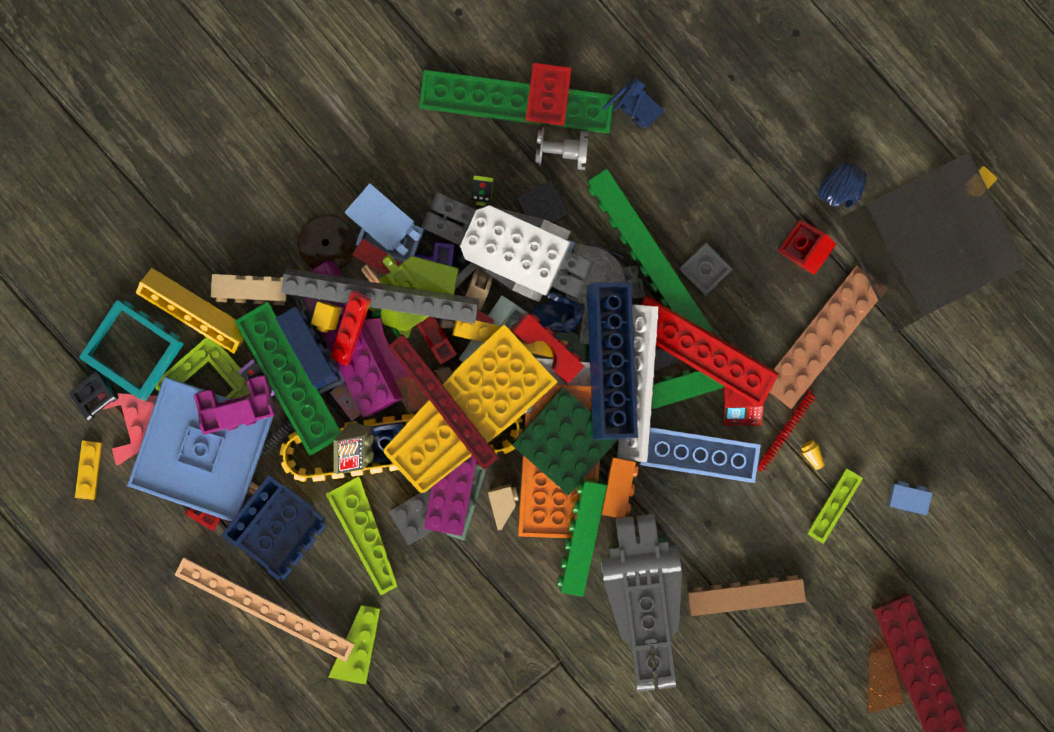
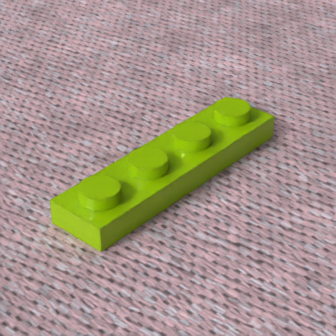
M846 468L806 534L824 544L863 478Z

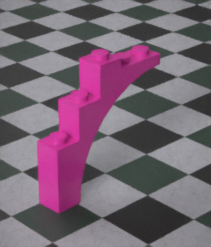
M382 319L365 320L398 389L402 390L404 389L403 385H407L409 408L419 411L427 403L428 398L389 349Z

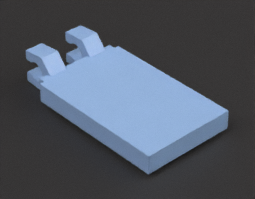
M371 184L364 189L344 212L388 251H392L395 248L404 257L409 252L400 243L405 235L408 234L416 242L422 237L412 228L414 221Z

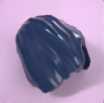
M839 164L821 182L818 191L819 197L834 207L839 206L845 201V207H852L863 194L866 184V172L854 164Z
M555 292L548 294L547 297L551 300L542 305H536L533 308L532 313L540 319L539 324L543 328L548 327L553 332L562 333L575 330L584 312V307L581 304Z

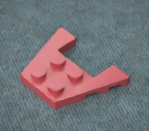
M104 392L98 396L99 401L106 397ZM117 393L119 398L103 408L122 406L131 444L112 448L116 465L123 463L139 452L158 396L150 395L146 401H143L132 394Z

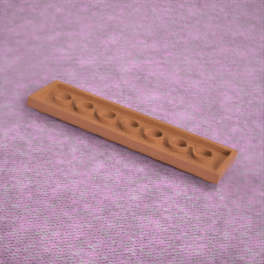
M856 265L773 370L780 374L770 393L792 409L887 289Z

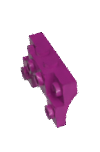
M267 375L257 376L246 381L250 391L249 395L219 403L213 389L195 393L193 396L198 410L199 426L202 434L223 429L230 431L238 428L239 425L245 424L249 426L256 423L257 420L274 416L277 411L271 397L272 389Z

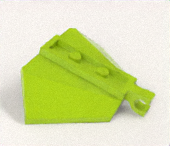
M391 254L383 258L382 262L390 272L380 278V283L454 295L459 268L410 256L399 266ZM381 309L382 324L406 332L429 317Z

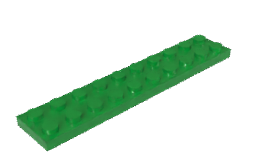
M424 70L419 109L609 134L613 103L606 110L602 108L614 95L569 89L564 126L526 121L530 84Z

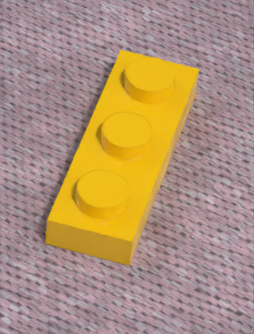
M82 440L75 498L95 500L102 450L101 442Z

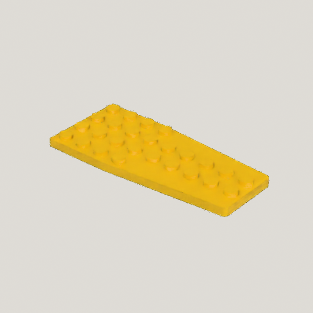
M503 325L457 368L443 386L485 440L490 442L521 417L557 383V380L507 326ZM430 400L427 401L384 449V454L420 493L429 490L472 456Z

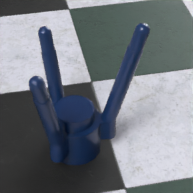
M633 77L631 81L628 80L626 85L602 109L606 110L627 91L613 109L616 111L629 95L633 97L638 95L631 114L633 119L641 99L646 93L643 90L645 85Z

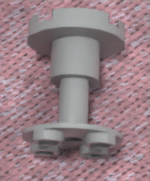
M542 127V130H538L537 143L541 144V148L536 149L535 163H539V166H541L542 153L563 154L565 159L578 160L577 169L585 170V165H582V163H586L588 138H584V136L588 137L589 132L581 131L580 140L564 139V143L543 141L544 127Z

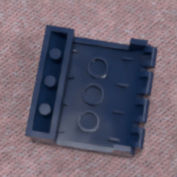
M268 475L221 536L235 547H240L268 569L267 572L274 578L285 580L293 570L290 565H297L305 555L302 550H309L316 541L314 535L320 536L327 527V524L325 523L326 518L316 508L288 486Z

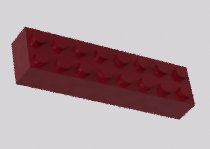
M905 593L872 607L874 616L922 731L967 732L911 596Z

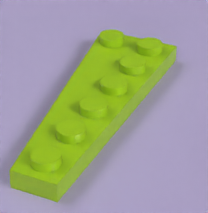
M358 476L327 493L326 497L380 595H383L396 588L398 584L361 478Z

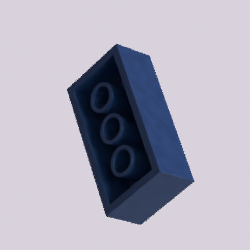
M294 307L276 317V321L312 385L317 390H321L338 380L336 374L339 372L331 360L328 361L327 357H329V354L322 343H318L320 338L312 326L309 327L308 324L311 322L306 313Z

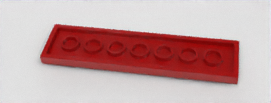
M647 296L644 298L642 305L658 307L656 346L757 406L762 407L780 373L651 297Z

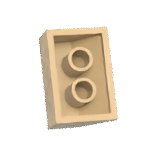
M511 484L489 489L488 491L498 530H502L516 506V501H518L516 487L512 488Z

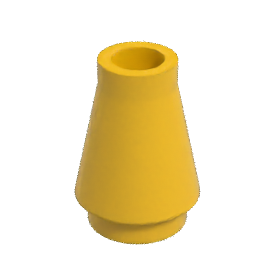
M811 440L801 446V453L813 465L815 470L825 465L818 443Z

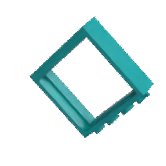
M117 300L79 358L138 399L146 401L184 343L179 340L180 337L174 332H166L164 330L165 326L158 321L154 323L150 321L148 314L141 310L139 313L135 311L133 304L126 300L124 302ZM121 311H124L171 343L142 388H139L93 356V353Z

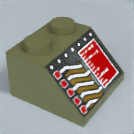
M350 422L334 439V474L363 470L372 462L374 455L372 452L374 440L372 427Z

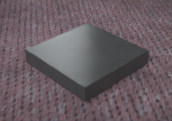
M707 242L679 268L704 296L733 270Z

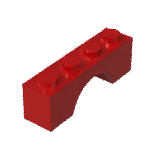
M524 313L510 331L524 344L528 345L536 341L546 343L553 355L551 370L564 382L570 383L584 367L580 362L582 359L574 352L571 354L567 350L568 346L559 339L557 341L553 337L554 332L548 327L543 328L539 324L540 319L537 316Z
M429 316L417 324V327L441 365L458 355L435 317Z

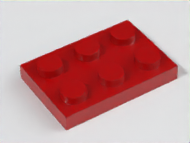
M533 63L526 121L564 126L571 68Z

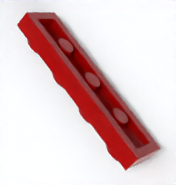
M357 290L351 292L330 355L332 359L344 366L349 365L371 302V298Z

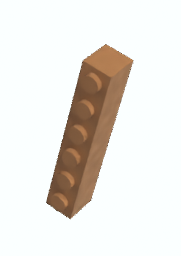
M788 575L783 580H779V577L767 578V582H760L759 579L749 580L748 584L741 585V582H732L727 587H722V584L710 585V589L693 587L691 591H687L691 616L806 602L804 582L801 577L798 578V575Z

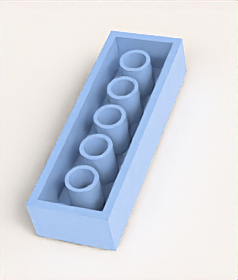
M650 427L647 462H639V464L755 483L761 445Z

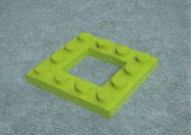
M208 337L169 369L155 387L160 391L164 377L185 383L205 364L210 362L233 388V391L226 396L227 398L234 399L250 394L246 380L238 372L242 368L221 345Z

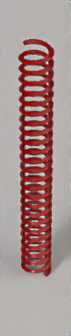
M808 390V393L804 396L805 400H801L802 403H799L798 409H795L793 415H790L791 418L788 419L789 422H786L787 425H784L785 428L779 431L780 434H777L778 437H775L776 441L773 440L772 447H768L770 450H766L767 453H764L765 456H762L763 459H760V462H758L759 466H757V469L760 472L762 470L766 471L764 467L768 468L766 464L770 465L769 461H772L771 458H774L772 454L777 455L776 452H779L777 448L781 449L779 445L783 446V443L780 441L785 443L784 439H788L785 435L790 436L787 432L792 433L790 429L794 430L792 426L796 427L793 422L799 424L797 420L801 421L799 417H803L800 413L805 414L804 411H807L805 407L810 408L807 404L812 405L810 401L814 402L812 398L816 399L811 390Z

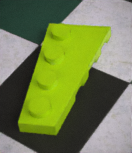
M361 605L346 638L355 643L346 662L339 658L336 659L329 678L360 684L367 683L381 608Z

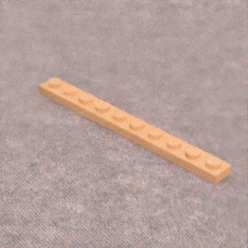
M185 557L175 573V576L345 662L355 643Z

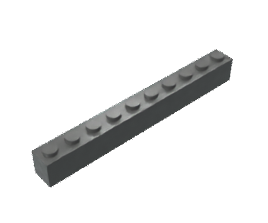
M288 268L283 274L281 293L348 303L351 292L357 290L371 298L369 307L468 323H475L477 318L478 298Z

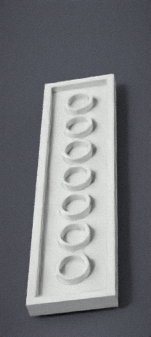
M632 304L638 438L619 439L617 458L647 462L658 307Z

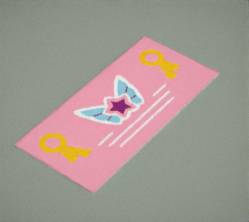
M344 383L330 392L351 421L361 415L350 390Z

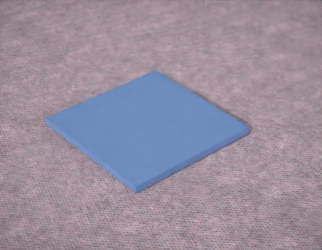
M164 377L127 486L232 522L243 507L274 416L257 420L256 423L249 426L242 424L234 430L228 431V429H223L203 435L199 426L198 410L193 395L205 390ZM215 394L218 403L230 400L227 397Z

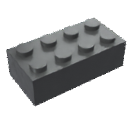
M432 487L389 511L408 545L433 531L424 529ZM471 495L467 510L476 505Z

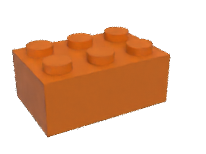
M611 457L602 515L615 518L629 516L631 504L628 503L629 496L633 497L635 489L632 480L633 477H637L639 468L635 461Z

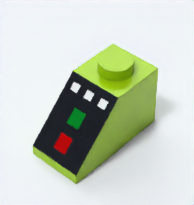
M474 176L471 201L475 202L476 206L486 207V204H491L493 178Z

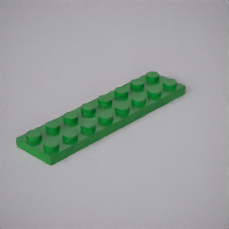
M266 302L235 320V323L264 375H267L271 388L309 455H312L333 443L334 439L341 433V430L319 390L310 382L275 319L277 315L269 302Z

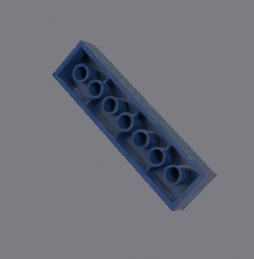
M595 282L587 285L593 440L638 438L631 283Z

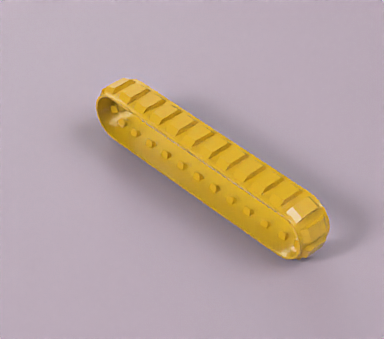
M414 413L402 415V420H396L395 416L383 417V422L377 423L376 418L364 420V425L376 426L405 422L407 425L415 415ZM521 417L514 422L517 424V430H511L510 436L515 437V439L523 431V429L519 428V423L522 422ZM345 422V423H344L345 427H346L350 422ZM294 432L288 436L289 441L287 443H282L280 455H283L284 462L281 465L286 473L291 472L294 474V479L306 482L307 478L312 477L313 482L326 480V475H332V479L345 477V473L334 474V471L323 473L321 468H315V474H306V469L300 468L299 472L294 469L296 463L294 460L290 461L288 455L293 454L294 448L290 447L292 442L295 441L296 444H299L302 441L297 432ZM508 440L502 442L503 448L494 449L493 444H490L496 454L500 451H504L507 454L515 449ZM392 461L390 464L380 465L378 462L372 463V466L365 467L363 470L352 471L351 475H364V470L369 469L371 474L383 472V467H389L390 471L399 469Z

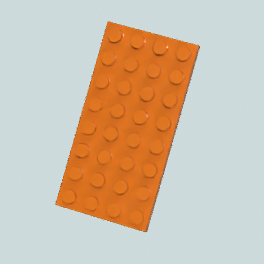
M555 384L533 404L532 411L525 414L524 429L562 386L592 412L591 386ZM522 456L518 536L569 538L570 531H568L570 520H573L574 517L572 507L574 501H577L578 494H576L577 486L569 495L566 494L525 456ZM600 460L584 478L599 480Z

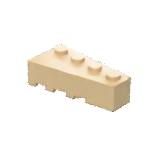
M212 274L211 298H216V302H227V299H235V303H246L247 300H254V304H265L266 301H273V305H285V302H290V294L281 293L283 277Z

